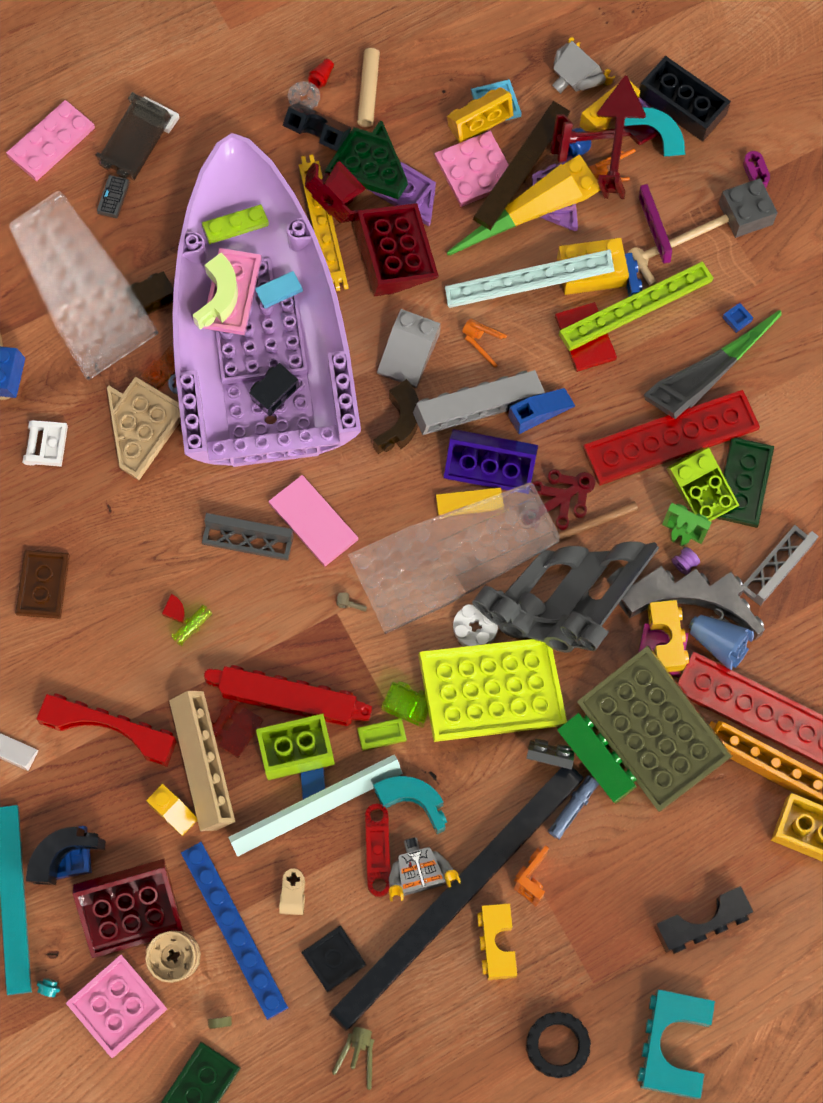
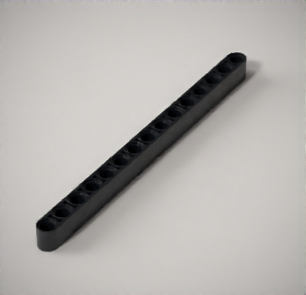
M561 767L459 875L461 882L458 883L456 879L453 881L452 887H448L333 1008L329 1015L345 1031H348L576 789L584 777L573 767L572 770Z

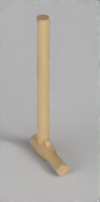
M725 214L670 239L671 247L673 248L728 223V216ZM655 246L646 251L638 247L632 248L628 253H632L633 260H637L638 271L642 273L650 287L655 285L657 282L647 266L649 258L659 254L657 247Z

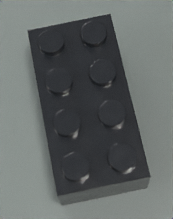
M667 56L646 76L639 88V97L655 109L666 113L678 125L702 142L727 115L731 103L729 99Z

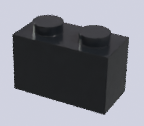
M279 363L276 367L272 366L260 382L257 381L253 384L249 394L251 400L268 416H271L300 385L298 379Z

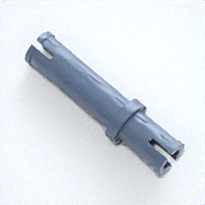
M587 775L578 790L572 793L569 803L548 830V833L554 838L560 840L584 805L588 804L589 797L599 785L595 779Z

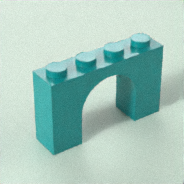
M657 990L655 995H651L649 1009L653 1011L651 1019H647L645 1033H648L649 1036L648 1042L643 1043L641 1057L645 1058L644 1067H640L638 1072V1082H641L640 1088L696 1100L701 1099L704 1074L679 1069L669 1064L661 1052L660 1039L665 1028L675 1022H685L704 1027L711 1026L715 1001L663 990Z

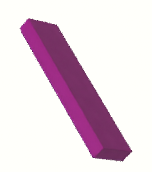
M648 184L641 185L639 190L640 204L662 263L671 262L672 247Z

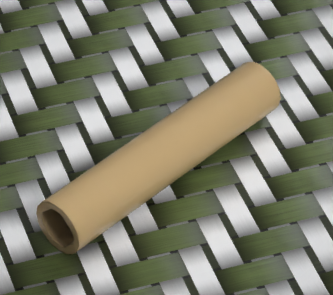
M375 48L365 49L363 56L357 119L358 125L362 127H371L374 122L380 57L379 50Z

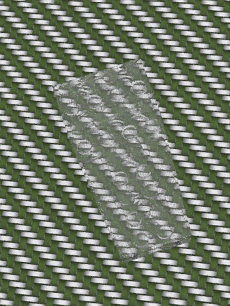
M56 191L9 224V228L56 329L88 381L159 334L128 281L61 191Z
M527 483L409 526L348 554V557L384 633L387 634L451 604L559 542L560 535L534 484Z

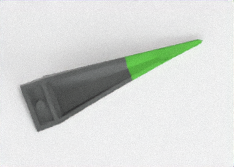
M781 310L717 352L657 382L644 394L645 401L676 419L687 408H692L782 315Z

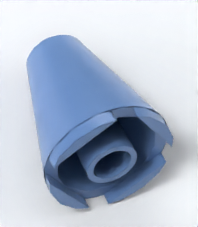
M705 615L695 616L689 624L690 634L729 670H732V666L736 668L749 650L746 647L748 640L752 642L754 638V631Z

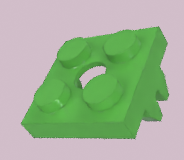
M671 503L662 525L672 529V542H675L678 537L682 538L680 546L683 547L689 543L690 539L702 544L712 522L708 521V518L704 515L688 511L681 504Z

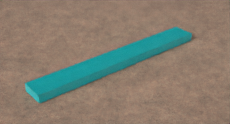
M13 805L0 807V900L8 996L32 992L19 806Z

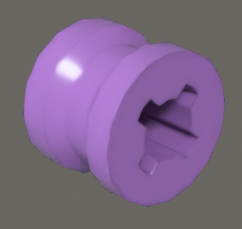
M684 547L679 556L672 558V563L682 574L688 575L691 572V568L700 563V559L690 548Z

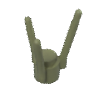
M354 1027L353 1033H349L347 1042L332 1071L333 1075L337 1074L350 1046L355 1049L350 1067L355 1069L360 1050L365 1051L367 1047L368 1090L372 1088V1051L374 1039H371L372 1031Z

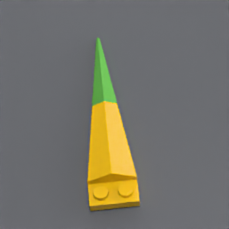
M579 154L565 164H560L508 204L491 231L481 225L451 248L447 255H453L487 238L540 216L582 202L601 190L598 181Z

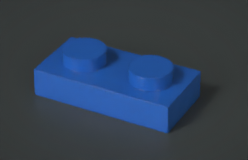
M626 253L625 258L629 272L626 288L628 297L642 291V281L637 278L636 274L638 273L637 260H633L632 253Z

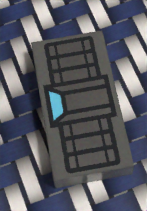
M109 175L97 208L98 214L118 219L130 184L128 179Z

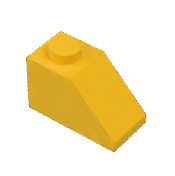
M163 784L146 800L148 805L182 837L197 822V817Z

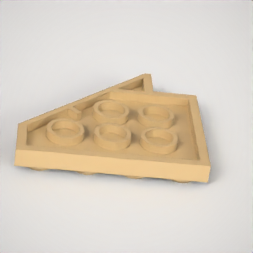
M135 377L123 394L111 386L107 387L119 467L127 474L140 480L181 422L179 402Z

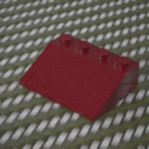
M417 203L357 211L353 225L374 297L395 294L439 277Z
M165 859L73 884L72 894L91 958L151 942L159 934L168 931L183 932Z

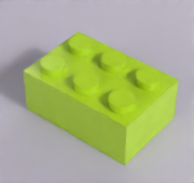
M324 714L256 729L267 780L335 765Z

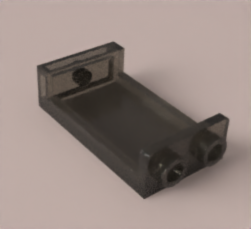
M132 92L128 98L131 104L102 153L97 152L95 156L101 167L107 170L112 168L120 177L124 179L129 177L135 180L168 125L171 116L166 109Z

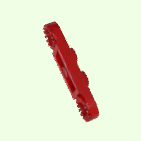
M376 803L369 806L365 813L368 890L373 896L383 897L389 893L390 889L388 879L390 875L389 820L386 807ZM373 810L382 811L383 819L381 821L374 822L370 818ZM376 879H383L386 882V887L383 891L374 890L372 884Z

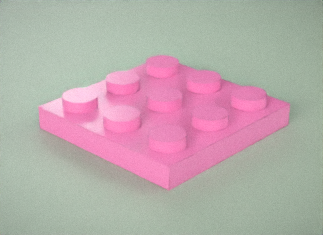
M491 131L435 153V159L460 207L487 197L509 166Z
M122 955L117 957L66 1002L68 1007L112 1059L167 1010L166 1006Z

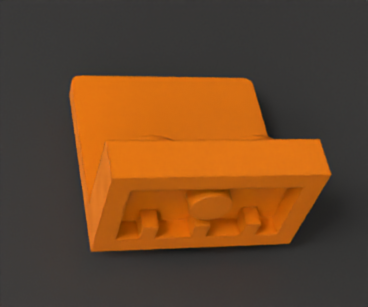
M546 845L542 850L539 847L535 850L528 862L530 864L529 867L523 866L514 879L516 882L514 890L534 906H537L542 900L545 891L542 890L543 885L536 879L532 878L530 880L528 878L547 855L549 847Z

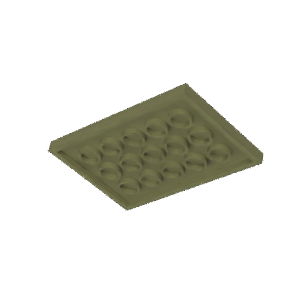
M646 646L577 701L597 730L607 740L612 750L622 759L626 769H629L636 777V782L658 812H661L733 757L649 646Z

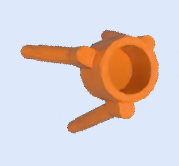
M633 148L626 152L621 151L620 159L629 156L636 150ZM611 156L599 163L588 166L597 181L599 175H607V165H610ZM620 177L622 181L630 180L629 177Z
M470 318L462 330L467 335L465 340L470 342L496 368L497 364L474 339H480L484 332L499 339L506 338L507 335Z

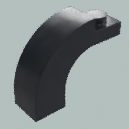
M67 827L51 833L34 850L29 860L26 881L39 885H56L59 865L68 853L77 849L105 850L106 840L99 838L97 833H85V830L79 827Z

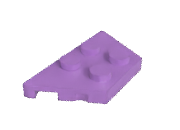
M572 156L567 157V161H566V162H568L569 160H571V159H572ZM561 162L557 165L553 164L546 170H540L532 174V186L560 164L563 165L566 162ZM576 204L540 216L542 219L570 230H578Z
M401 162L400 164L406 175L408 185L399 199L373 191L370 192L394 206L417 203L422 221L429 227L432 218L436 182Z

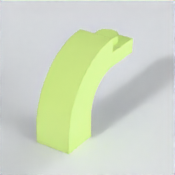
M222 253L205 264L206 275L217 286V292L209 303L193 314L194 324L199 329L211 325L216 317L223 323L230 316L237 302L238 286L236 275L231 263Z

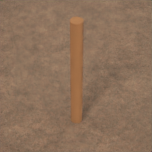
M634 501L555 533V538L557 541H561L638 510L637 504Z

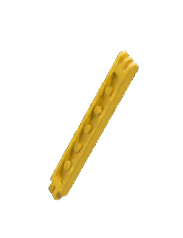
M313 154L309 155V163L306 162L305 156H301L302 164L298 165L313 230L328 265L336 291H340L339 283L342 282L344 290L349 289L332 215L330 216L313 199L312 194L305 187L306 174L313 163L319 165L318 177L320 179L323 178L320 163L314 160Z

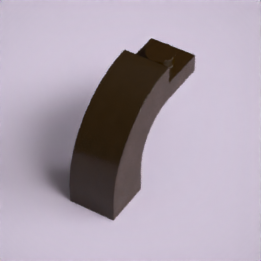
M407 379L389 390V399L398 410L400 417L391 429L373 440V448L378 454L383 451L388 452L395 446V443H397L400 449L404 448L417 431L418 424L413 411L419 400L414 388Z

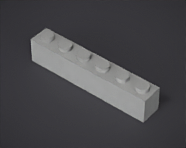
M535 370L530 372L521 371L516 376L509 378L508 376H503L491 383L482 382L473 388L464 387L455 393H443L437 398L422 399L416 404L413 414L422 435L509 411L510 406L529 397L544 394L545 391Z

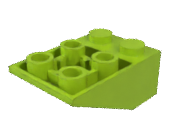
M704 447L666 468L675 487L692 513L704 515L708 518V521H712L740 506L709 447Z

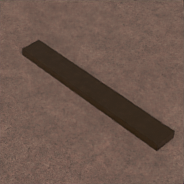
M554 101L551 103L475 214L473 221L491 231L552 141L556 115L564 114L568 117L570 110Z

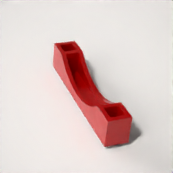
M54 693L53 696L46 694L36 718L40 725L61 732L80 726L108 728L131 740L147 761L168 767L177 743L172 732L165 729H160V731L153 730L151 725L144 722L132 723L130 718L123 715L111 716L109 711L97 707L96 710L87 708L88 705L76 700L75 703L66 701L67 698L57 693Z

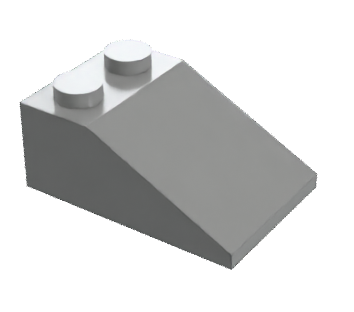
M401 309L393 325L377 374L398 382H403L407 379L412 387L417 388L440 336L441 323Z

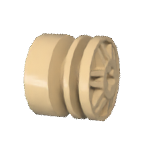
M168 931L159 934L150 942L145 960L148 970L155 978L162 982L173 983L188 978L196 971L200 964L201 952L199 944L193 936L182 931ZM172 950L180 953L178 962L170 959V956L173 955Z

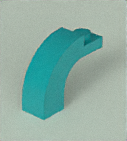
M644 107L643 110L646 118L625 119L624 126L649 125L655 128L662 138L664 157L685 155L682 132L676 122L666 113Z
M396 776L373 785L374 791L383 807L388 808L399 802H413L424 809L436 834L445 831L447 819L442 810H437L443 807L444 801L429 784L413 777Z

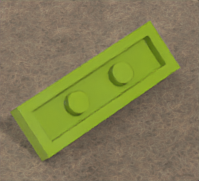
M262 204L202 222V228L209 244L269 226V221Z

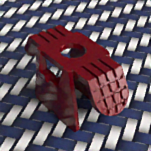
M340 161L336 163L331 173H325L322 179L318 177L319 165L313 163L309 167L305 179V187L310 191L313 199L339 223L354 221L359 210L350 211L346 205L351 203L354 197L365 191V187Z

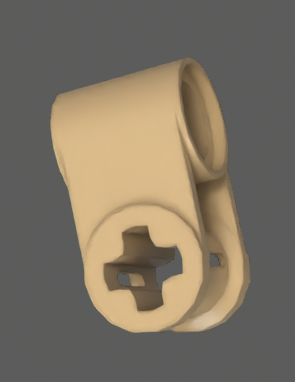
M289 869L283 875L279 906L280 914H304L305 878L298 869ZM293 875H296L300 882L295 883V886H292L288 879H292Z

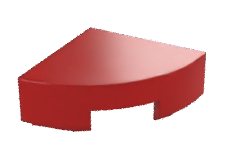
M171 594L162 615L183 624L185 611L182 602L175 595Z

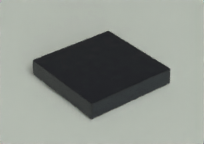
M341 926L301 952L327 993L367 966Z

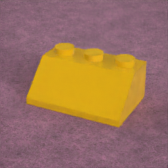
M499 87L496 90L488 91L485 96L470 101L461 109L453 110L447 116V121L457 141L461 143L476 137L512 117V95L509 91Z

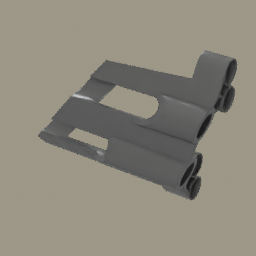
M629 541L615 545L611 551L589 552L587 548L581 546H567L556 551L543 550L505 593L501 590L498 592L485 584L472 603L487 619L497 624L499 629L510 637L517 639L528 637L544 642L552 649L564 653L572 652L574 648L596 651L609 633L602 625L659 547L655 542L644 544L642 542ZM611 561H628L627 565L601 599L595 600L589 596L588 591ZM559 564L570 566L572 568L545 603L530 593L550 566Z

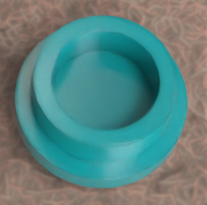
M44 978L43 981H38L37 992L48 997H56L61 987L57 985V981Z

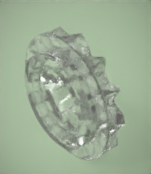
M298 82L289 89V105L300 103L310 109L318 106L320 92L314 84ZM300 95H301V96L307 95V96H308V100H307V99H303V101H301Z

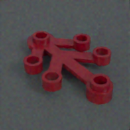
M555 469L551 470L548 473L549 483L572 485L566 490L543 486L541 482L534 481L530 486L532 495H546L554 498L536 510L529 509L525 511L522 519L523 524L527 528L537 527L542 516L561 504L560 513L555 524L558 529L565 530L569 525L568 512L570 500L577 493L578 502L574 507L573 514L577 518H583L587 512V507L585 506L587 493L593 491L596 484L595 478L590 473L582 472L574 477L563 475ZM555 474L558 476V479L554 480L550 476ZM585 479L589 482V484L583 485L581 483V480ZM539 486L541 490L535 491L533 490V487ZM582 508L584 512L580 514L576 509ZM533 514L536 518L530 520L528 515ZM565 520L566 524L560 525L558 521Z

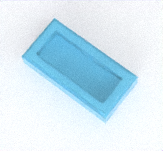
M294 271L255 288V292L264 309L303 292V288Z

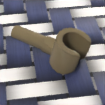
M339 593L337 596V606L339 608L350 607L366 612V606L349 601L348 593Z

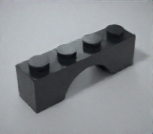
M740 886L728 891L716 899L715 915L707 923L692 924L682 919L678 914L657 923L654 929L665 952L672 951L673 954L685 950V944L693 941L696 945L707 940L706 935L715 932L718 935L727 931V925L735 922L738 926L750 920L748 916L754 911L742 887Z

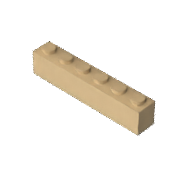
M186 691L169 700L199 829L200 831H217L234 823L235 818L204 691Z

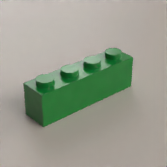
M578 713L557 730L610 799L616 804L637 787L634 783L637 779L629 769L625 771L621 767L620 763L623 761L615 751L610 753L606 747L609 743L601 733L596 735L592 730L594 724L587 715L582 717Z

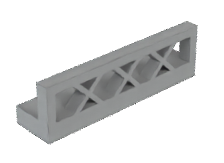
M794 525L743 584V593L761 606L813 546L819 536L813 531L807 535ZM794 533L803 539L799 546H791L790 537ZM778 551H788L789 558L786 561L777 562L776 553ZM774 566L775 574L772 577H764L763 568ZM751 582H761L762 589L757 595L747 588Z

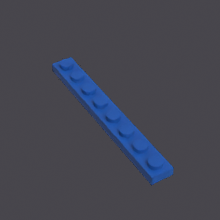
M202 842L181 852L267 1020L287 1010L286 1002Z

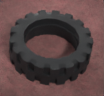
M554 1012L545 1014L532 1025L527 1035L526 1051L529 1056L528 1058L536 1070L548 1077L564 1078L575 1074L585 1065L590 1055L591 1040L588 1030L578 1018L576 1019L569 1013ZM563 1025L570 1028L576 1035L578 1051L570 1063L553 1065L541 1056L538 1048L541 1033L549 1026Z

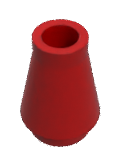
M324 59L321 64L309 72V83L315 88L324 87L334 68V63L330 59Z

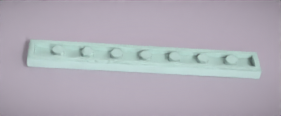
M609 249L445 286L447 304L449 308L615 272L612 253Z
M394 754L229 836L228 838L237 857L373 789L374 784L403 774L398 759Z

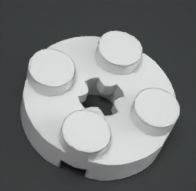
M470 604L465 605L456 614L453 622L454 634L459 643L464 647L490 644L495 639L498 630L497 624L491 622L474 605ZM478 622L482 628L473 632L472 627L469 626L470 623Z

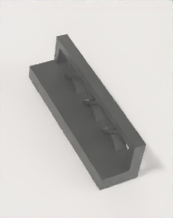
M206 513L204 520L206 527L202 545L289 560L294 538L293 529ZM211 529L218 530L223 535L217 541L208 540ZM239 534L245 541L235 545L231 543L229 538ZM260 538L263 539L266 545L256 549L253 548L250 542ZM278 542L287 544L285 554L275 552L271 546Z

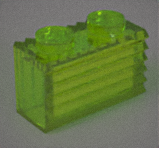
M399 681L398 684L392 682L381 706L382 711L423 728L429 716L425 691L419 690V692L410 689L411 686Z

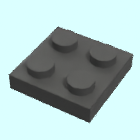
M542 739L530 740L526 759L572 770L574 751L571 750V747L558 744L557 747L548 745L549 742Z

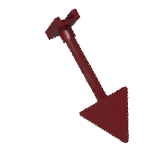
M626 75L596 113L597 117L616 118L610 170L607 172V175H599L598 184L604 199H608L609 193H618L620 199H625L626 191L618 172L625 119L646 118L641 103Z
M564 114L556 115L550 153L558 154L557 160L559 162H566L569 144L576 143L577 141L614 138L615 129L576 132L572 131L573 123ZM649 125L624 126L623 136H630L638 145H642L659 135V132Z

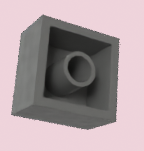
M761 178L722 191L719 200V206L723 214L728 216V224L735 238L773 225L778 213Z

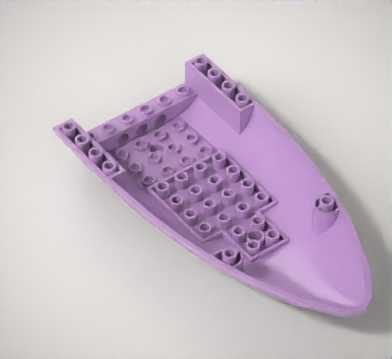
M231 133L216 143L203 164L187 206L178 246L174 280L173 346L185 455L203 463L237 467L319 456L321 453L348 443L361 432L343 318L331 274L315 232L295 193L273 161L250 139ZM262 204L269 221V226L216 243H208L202 228V222ZM219 248L261 255L262 260L255 288L294 271L303 288V292L264 309L258 295L254 292L245 335L203 328L199 329L194 324L193 314L207 304L212 280L206 275L205 264L218 255ZM281 363L298 379L300 387L271 415L277 418L274 424H267L265 419L268 415L251 400L249 392L253 384L257 381L260 382L272 366L276 367Z

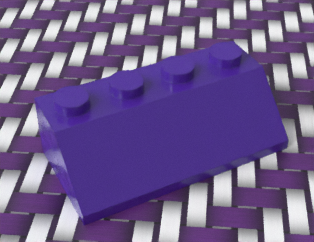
M453 429L449 442L444 479L529 494L538 445Z

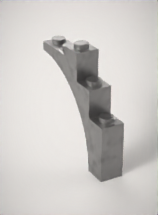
M660 566L632 585L618 603L629 619L647 610L651 602L677 600V604L697 605L711 610L721 609L724 616L730 618L739 626L754 631L753 640L759 638L765 630L762 620L758 616H754L750 611L748 602L744 598H740L744 591V585L738 576H734L732 572L709 586L707 577L703 573H699L697 569L674 583L673 575Z

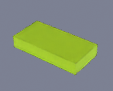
M402 718L357 727L362 751L407 741Z

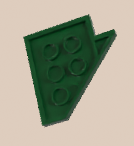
M379 121L372 133L354 127L325 169V173H331L336 163L340 161L365 189L395 199L400 198L408 185L406 175L383 121Z

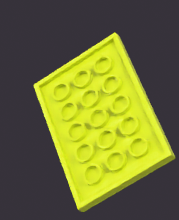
M529 639L422 651L418 654L434 742L559 727L567 722L553 649L544 642Z

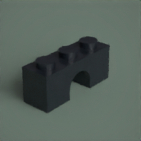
M300 103L288 107L282 125L299 134L310 133L320 138L318 143L335 151L339 150L352 129Z

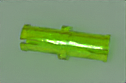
M201 605L190 618L187 617L184 620V624L171 636L176 641L182 635L177 642L178 645L182 646L213 615L209 609L206 611L207 607L205 605Z

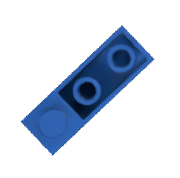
M562 388L529 397L510 406L508 417L517 433L521 434L575 407V404L566 389Z

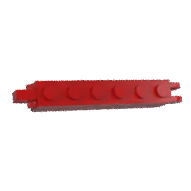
M236 665L224 666L223 671L209 668L204 673L206 683L219 688L223 699L302 717L324 714L325 722L345 727L350 725L352 720L369 721L371 717L372 706L357 701V696H353L352 692L346 690L335 692L331 691V688L328 686L318 685V687L309 686L308 682L302 680L291 682L287 681V678L284 676H265L264 672L253 670L252 672L243 671L244 668Z

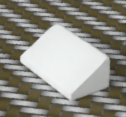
M0 733V759L29 771L39 750Z

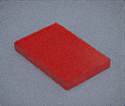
M593 302L556 313L555 319L559 329L562 330L599 312L596 303ZM608 333L576 349L568 350L576 372L617 359Z

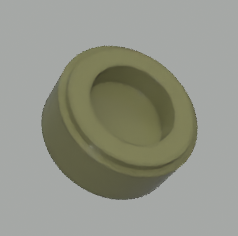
M231 1016L208 1019V1028L210 1029L232 1025Z

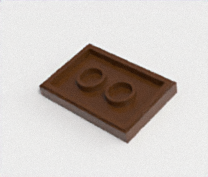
M24 551L15 611L17 616L61 619L70 558L69 553Z

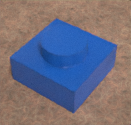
M741 303L731 308L722 317L735 333L753 320L751 314Z

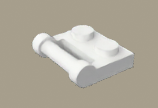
M29 421L28 445L22 463L26 465L37 464L62 467L68 429L67 423ZM43 430L39 456L35 455L38 431Z

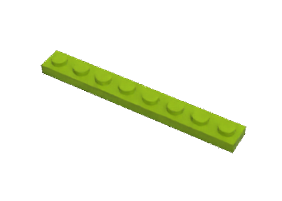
M702 261L560 330L559 336L567 349L571 351L711 283L713 276Z

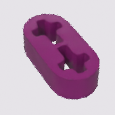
M757 151L748 152L743 162L748 179L751 182L756 180L757 175H759L761 179H764L763 184L766 188L770 180V174L763 156ZM750 159H753V161H757L756 167L753 162H749Z

